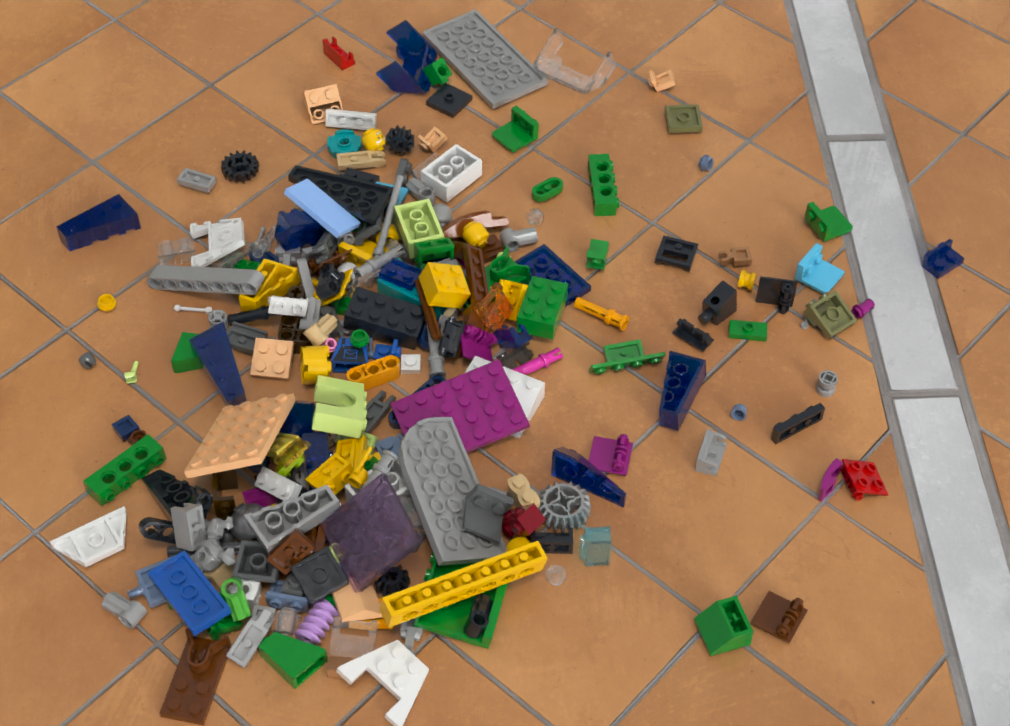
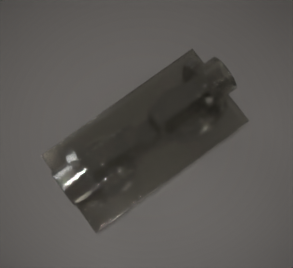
M528 342L524 345L519 343L512 348V352L508 354L503 352L496 358L500 360L503 367L512 370L518 367L515 360H517L519 365H522L531 360L534 354L532 350L527 349V346L530 344Z

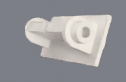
M272 295L268 297V313L305 317L309 300Z

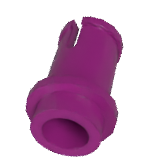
M868 298L861 304L854 305L851 312L855 318H863L867 312L875 308L873 300Z

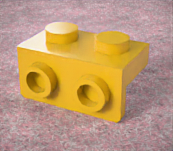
M500 279L492 315L517 321V315L528 285Z

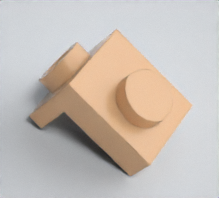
M652 70L649 71V84L657 92L675 85L671 70L655 76Z
M435 126L425 137L418 136L421 141L420 145L426 151L430 149L433 153L448 139Z

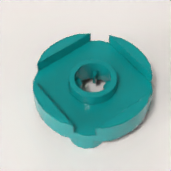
M338 130L335 132V135L332 137L330 135L327 139L328 151L333 158H337L336 155L340 153L359 152L362 147L361 137L354 134L352 130Z

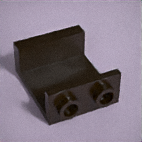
M235 469L212 473L213 505L216 517L226 520L228 516L231 517L236 507L234 496L222 497V490L238 489Z

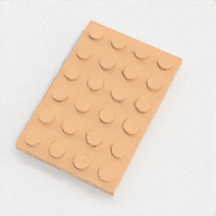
M294 393L280 394L269 399L264 397L258 401H246L240 405H227L222 408L219 416L184 471L186 477L192 478L262 464L296 401Z

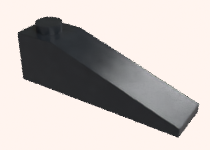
M161 469L142 478L143 483L166 519L171 522L170 508L175 506L184 508L183 504L189 503L193 493L201 488L197 485L194 487L189 485L186 480H177L174 475Z

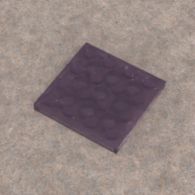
M383 473L378 475L320 524L355 593L364 591L423 543L387 475Z

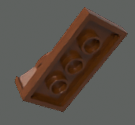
M186 629L187 642L160 710V716L204 726L228 659L226 655L231 649V643L228 636H224L216 641L192 636L190 630Z

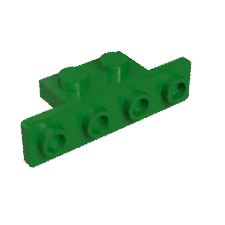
M641 339L603 346L606 362L591 365L589 373L602 374L607 369L619 371L625 369L624 366L629 365L635 368L642 366L646 362L657 364L662 362L661 360L666 354L665 352L644 355Z

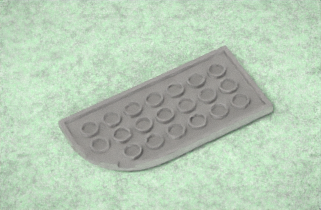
M433 417L418 421L406 432L401 440L399 463L438 565L478 563L505 553L506 545L502 536L501 541L496 544L462 528L465 496L479 481L452 417Z

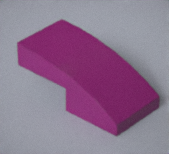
M838 458L830 464L824 474L818 494L820 502L834 491L836 477L840 474L843 464Z

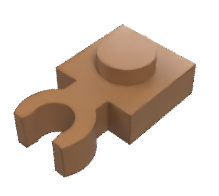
M749 246L731 248L730 252L726 250L719 251L718 257L721 258V265H728L730 262H733L734 266L752 265Z

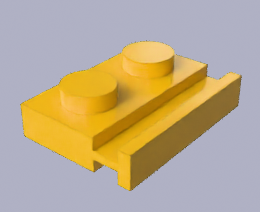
M362 435V438L358 439L352 437L337 441L336 453L348 461L353 470L362 453L367 449V438L365 435Z

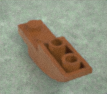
M486 210L477 211L458 217L444 225L441 229L444 238L449 237L452 241V238L459 237L460 240H464L462 237L463 228L472 221L482 223L485 229L486 227L502 229L503 226L509 225V218L505 216L492 217L491 212Z

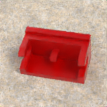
M332 36L331 44H329L327 38L322 40L324 54L341 70L356 64L353 54L350 51L347 54L340 48L334 36Z

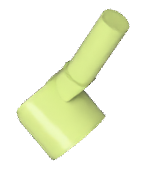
M134 361L131 372L124 373L126 384L137 382L136 370L139 364L138 361Z

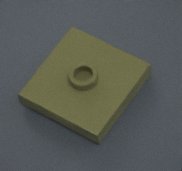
M698 104L665 106L669 133L702 132L703 126Z

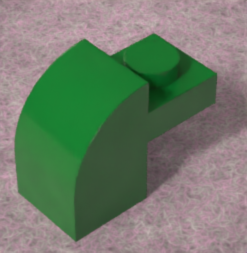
M591 239L586 255V267L605 270L610 246L609 241Z

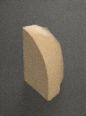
M222 561L215 569L211 571L204 570L202 573L216 585L214 587L216 590L221 591L224 581L232 577L235 563L228 566Z

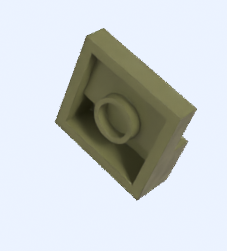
M837 291L831 294L828 292L824 293L817 302L815 299L805 305L807 309L803 311L813 327L818 325L827 339H830L858 321Z

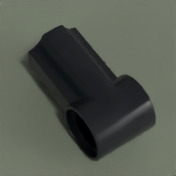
M484 593L475 596L467 622L463 628L464 633L473 639L480 637L489 623L488 617L493 601L490 596Z

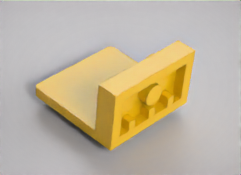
M364 239V243L360 246L355 244L349 245L343 241L338 245L340 254L350 249L353 250L344 263L350 262L357 267L365 264V261L368 259L373 260V251L377 247L376 243L368 239Z

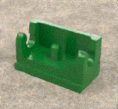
M449 237L414 243V258L418 265H422V261L445 257L450 258V260L454 259V243Z

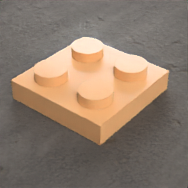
M256 338L250 375L253 377L289 380L295 343L293 341Z

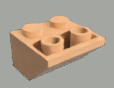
M337 84L302 92L304 105L312 125L325 122L326 109L343 110Z

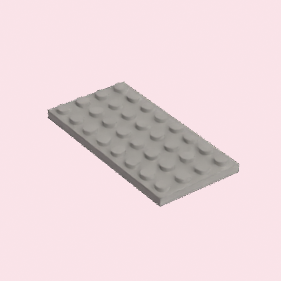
M476 9L422 32V37L492 109L548 85V79Z

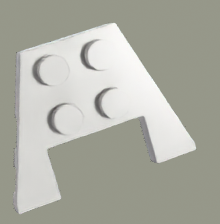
M242 219L220 220V223L214 224L207 221L204 222V225L190 224V234L193 239L208 234L209 251L192 256L191 267H206L244 246L245 236Z
M399 640L393 641L337 668L336 672L350 685L365 671H368L399 700L384 717L393 726H403L429 672V668Z

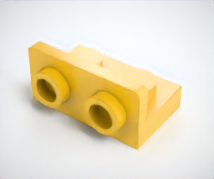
M334 453L305 478V481L313 489L328 485L336 495L348 484L347 478L353 472V468L348 461Z

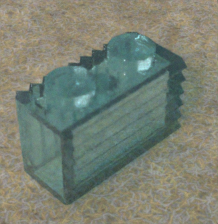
M610 526L584 528V535H580V559H584L586 567L588 565L604 566L605 564L608 566L610 564L612 545Z

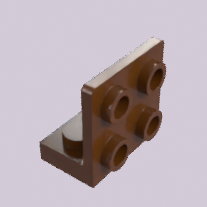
M314 527L305 534L295 528L267 555L266 560L287 575L291 571V566L300 562L305 556L309 557L314 552L317 528Z

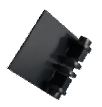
M760 276L755 302L778 305V311L781 314H785L789 311V307L793 306L798 281Z

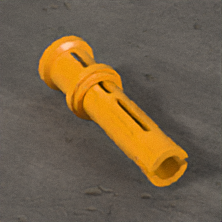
M578 297L574 303V308L603 319L605 324H612L621 331H624L629 323L630 317L617 313L615 309H605L581 297Z

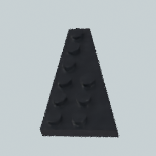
M297 165L294 166L288 175V180L293 184L309 179L347 212L373 226L388 204L393 191V187Z

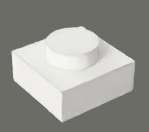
M401 354V374H420L421 354Z

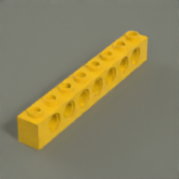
M535 541L383 597L379 610L387 627L390 628L543 570L548 558L539 541Z

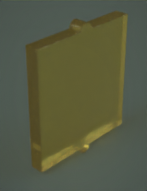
M296 438L272 461L274 464L287 468L311 444L308 441Z

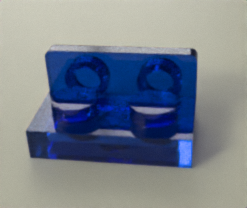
M951 239L941 242L935 249L927 251L924 255L922 267L937 279H940L964 261V257L951 248L953 243Z

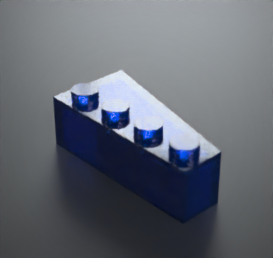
M117 194L56 226L62 244L69 251L92 245L93 241L107 240L109 239L108 236L117 233L120 236L126 234L127 230L133 228L135 230L141 229L138 213Z
M293 209L290 213L279 211L274 237L282 248L288 251L319 240L326 229L305 211H299L298 209Z
M224 322L189 339L192 351L226 406H236L245 402V391Z
M669 351L667 372L659 409L660 426L679 431L706 377V360Z

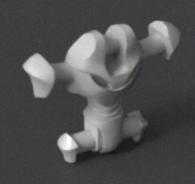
M229 516L226 520L213 518L210 522L208 519H204L207 540L198 546L195 554L188 555L201 572L215 569L222 561L228 566L233 565L236 562L234 548H228L225 551L219 541L223 537L224 528L229 530L234 527L233 518Z

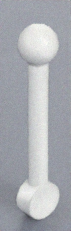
M178 304L174 306L176 312L180 310L205 312L209 315L213 311L211 307H181Z

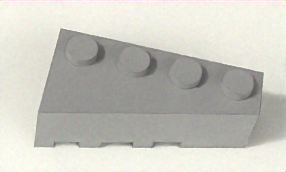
M325 485L303 493L297 498L291 500L289 498L282 501L283 503L272 507H264L261 511L245 514L244 517L249 528L269 554L295 528L305 534L339 512L341 507L338 498L330 487Z

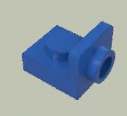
M394 339L393 345L376 344L373 361L389 355L401 358L402 347L398 345V339Z

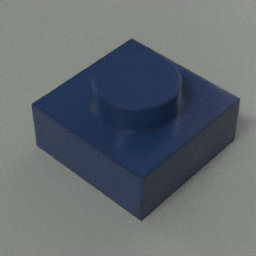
M130 415L112 424L113 430L122 441L128 439L134 431L140 430Z

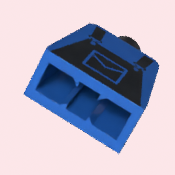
M353 332L350 333L349 338L342 337L337 343L331 359L333 373H347L351 368L368 363L367 345L358 348L350 343V336Z

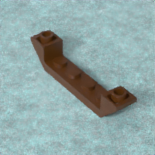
M453 241L454 257L465 261L468 287L471 293V305L462 313L463 321H465L464 326L470 324L476 328L483 329L491 304L482 249L467 243Z

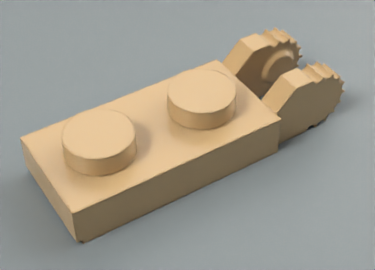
M380 150L340 153L336 155L338 171L346 170L347 168H382L386 165L385 153Z

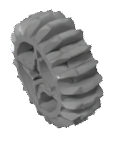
M564 480L561 484L555 481L553 486L547 484L546 489H542L538 495L540 498V507L538 509L546 518L542 524L546 523L547 529L554 527L555 532L561 529L563 533L569 528L574 529L575 527L579 529L581 524H585L590 516L591 504L589 495H586L585 489L580 490L579 484L573 486L572 481L569 484H565Z

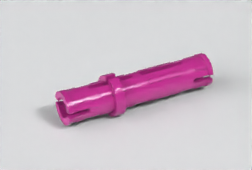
M557 347L546 354H539L537 358L512 370L527 375L542 367L546 368L550 363L562 359L563 354L554 355L561 351Z

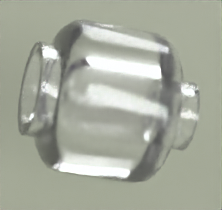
M282 607L281 610L276 611L272 632L295 637L294 633L299 629L302 620L301 615L297 613L298 610Z

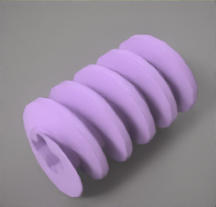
M325 599L313 604V609L309 610L308 615L303 620L304 622L295 631V637L310 644L320 645L321 640L318 637L324 638L326 636L323 630H330L328 624H334L335 620L333 617L339 616L338 611Z

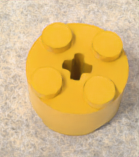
M328 345L300 347V372L303 385H315L318 375L330 377L331 361H328L327 358L329 357Z

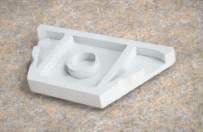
M123 506L50 541L52 548L84 567H88L125 549L126 508Z

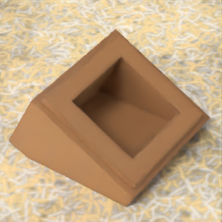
M329 657L327 677L342 678L336 670L339 666L352 661V658Z

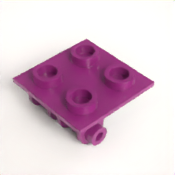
M470 324L463 327L464 332L460 338L463 357L473 360L477 356L493 362L491 345L497 342L495 334L488 333Z
M621 434L617 440L594 436L587 469L627 476L633 443L629 442L626 434Z

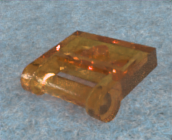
M495 282L482 301L477 302L474 306L475 311L489 333L495 332L514 310L503 293V286L498 282ZM496 297L495 301L487 309V305Z

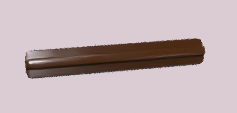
M416 279L415 286L431 339L433 341L440 340L441 331L433 306H428L420 280Z

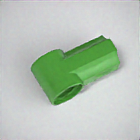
M235 576L228 578L221 586L222 594L231 608L234 622L252 616L243 589V582ZM229 582H234L237 585L238 590L236 593L228 590L227 585Z

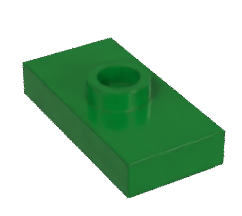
M730 320L728 338L766 341L767 323Z

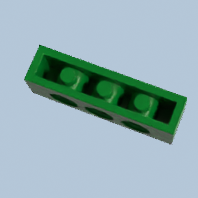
M609 154L588 155V174L594 216H615L616 208H619V197L616 198L617 185H614L615 173H612L613 161H610Z
M147 434L83 480L87 493L101 506L112 501L118 494L127 490L133 483L145 477L148 472L160 466L166 460L164 448Z

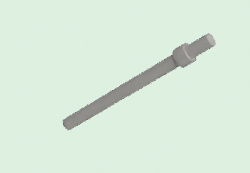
M402 175L396 176L378 244L373 251V260L385 253L384 246L394 214V206H396L404 178Z

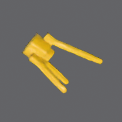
M372 446L364 450L353 472L347 478L348 483L356 489H360L368 479V472L362 467L372 450Z

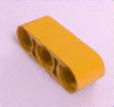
M389 355L351 368L346 373L347 381L363 383L364 391L394 381L400 377V361L398 357Z

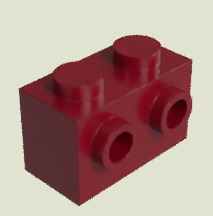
M534 503L520 506L514 510L510 509L503 515L502 531L510 539L528 536L546 518Z

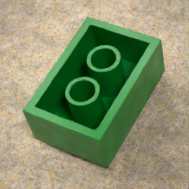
M532 276L517 315V332L553 340L568 298V283Z

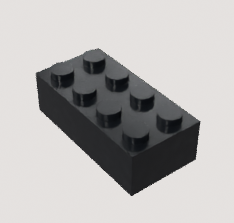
M356 286L344 315L343 328L351 331L361 329L370 337L393 343L394 339H398L399 346L415 350L426 319L422 306Z

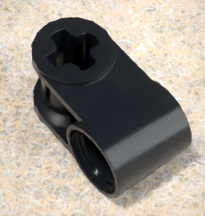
M328 263L323 267L316 286V294L322 300L338 294L345 278V273L335 269L332 263Z

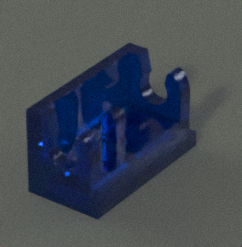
M519 324L521 333H517L514 327L509 328L507 325L491 330L495 334L500 348H519L533 339L523 324Z

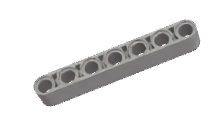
M156 265L146 282L151 288L157 290L255 295L264 281V276L261 272L252 269Z

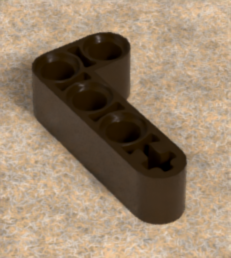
M298 285L292 286L288 290L287 297L306 299L304 288ZM282 315L278 330V340L293 341L295 343L293 354H300V347L313 346L303 334L307 329H299L300 319L303 317Z

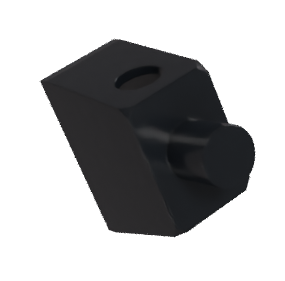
M722 280L703 300V312L698 316L699 322L706 325L710 321L714 325H719L736 312L737 290Z

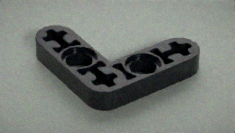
M200 488L193 493L189 503L201 504L204 519H206L213 503V496L208 490ZM146 517L140 521L138 528L145 538L176 544L173 522L153 517ZM173 528L170 535L163 536L165 529Z

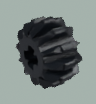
M398 125L395 129L391 128L386 135V146H390L389 151L395 150V154L400 152L402 155L405 154V151L409 153L415 143L414 134H411V129L405 130V126L400 128Z
M391 563L390 567L383 565L382 570H377L374 579L376 591L382 593V597H386L407 589L410 586L407 569L403 570L401 564L397 567H394L393 563Z

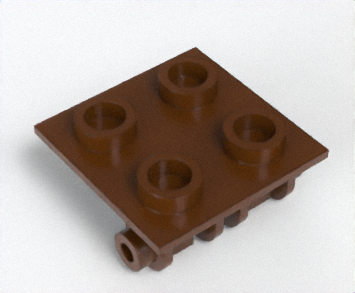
M350 249L341 254L338 250H335L328 260L320 264L316 262L317 257L310 259L307 263L309 270H312L310 276L317 275L319 277L321 270L328 263H332L334 268L337 269L342 262L349 258L348 255L353 250Z
M769 591L750 624L790 643L808 610L803 608V600L800 598L789 601Z

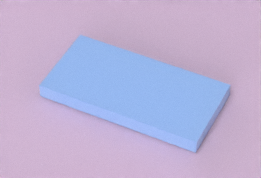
M309 179L292 185L284 191V195L336 238L358 228L361 223Z

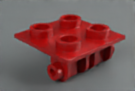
M842 459L841 473L845 478L847 487L850 489L852 498H855L857 501L861 500L864 493L889 495L874 462Z

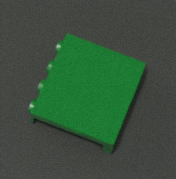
M432 552L429 562L433 564L432 569L427 568L424 581L435 579L475 563L439 566ZM507 584L483 592L490 596L493 604L488 617L489 623L478 638L468 637L463 630L475 596L416 617L414 626L488 649Z

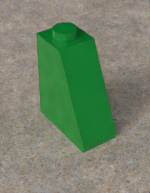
M182 332L171 359L174 373L224 365L225 359L229 357L231 350L230 346H228L227 338Z
M277 632L265 637L258 645L260 656L294 689L328 662L327 652L324 648Z

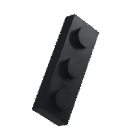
M818 403L815 406H809L800 414H794L783 423H777L773 427L771 440L778 444L821 421L825 407Z

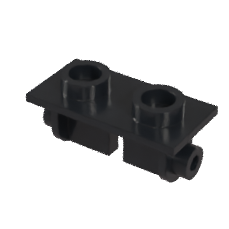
M448 317L443 329V333L448 335V338L441 336L438 354L443 355L444 358H455L459 350L461 335L464 332L465 321H456L455 318Z
M680 318L676 323L678 327L672 332L702 352L714 341L709 336V333H705L699 328H694V325L687 322L686 319L682 320Z

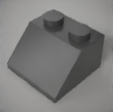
M241 540L232 577L275 583L282 576V572L266 560L268 553L260 542Z

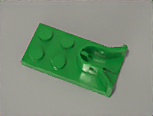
M505 246L502 255L495 258L490 265L485 267L490 303L496 299L500 279L522 284L530 281V267L518 265L510 257V250L507 246ZM470 296L463 305L465 309L471 305Z

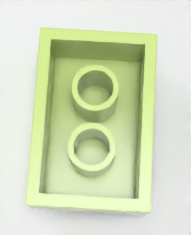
M430 199L394 206L395 222L410 259L414 258V243L444 238Z

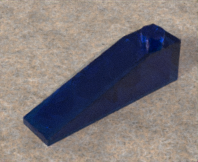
M565 447L553 450L551 476L562 481L564 480L567 483L572 481L574 486L579 484L580 489H585L589 493L624 508L627 493L575 450Z

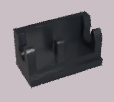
M569 528L568 533L535 532V530L531 533V543L539 541L545 554H573V528Z

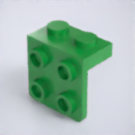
M516 105L511 108V121L494 130L492 137L510 152H516L538 139L539 123Z
M814 202L807 204L804 219L824 242L852 231L853 226L837 207L830 206L820 210Z

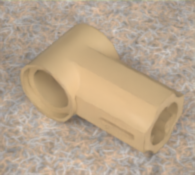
M327 313L318 322L305 330L303 334L313 346H319L338 326L337 319L334 315Z

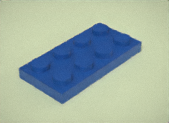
M185 550L147 572L150 580L194 636L232 613L231 608Z

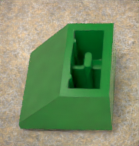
M737 595L716 601L694 618L710 656L751 645L754 631Z

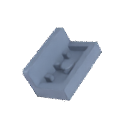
M277 580L275 583H272L270 591H266L267 605L272 608L291 609L298 613L309 612L311 604L305 594L303 597L281 593V587L285 581Z

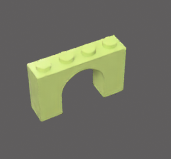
M318 375L313 401L321 403H316L312 419V430L360 438L361 431L365 432L367 425V392L364 391V384Z

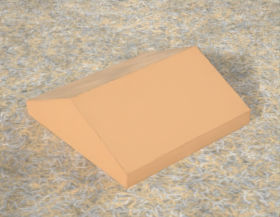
M351 578L348 579V585L332 593L341 622L383 617L379 610L380 603L372 582Z

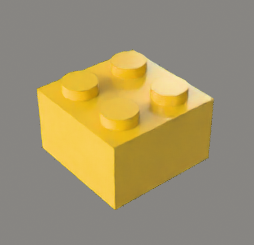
M428 262L419 275L428 306L461 309L471 295L462 268L459 265Z

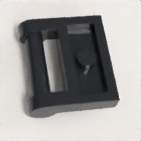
M663 235L656 254L655 263L685 268V271L690 272L698 244ZM663 254L686 259L687 261L666 257Z

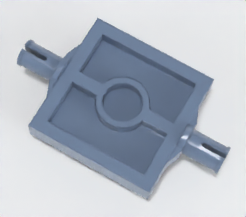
M172 557L135 571L139 580V587L127 591L129 599L142 594L147 599L150 609L166 603L167 600L150 580L147 572Z

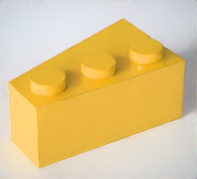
M264 258L257 268V271L263 274L264 281L255 295H239L241 312L257 309L263 305L269 306L268 297L272 295L278 297L286 295L289 288L299 284L298 269Z

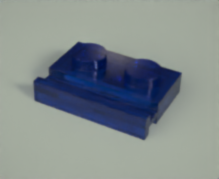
M393 257L391 262H388L381 269L379 278L412 291L415 287V280L419 279L423 269Z

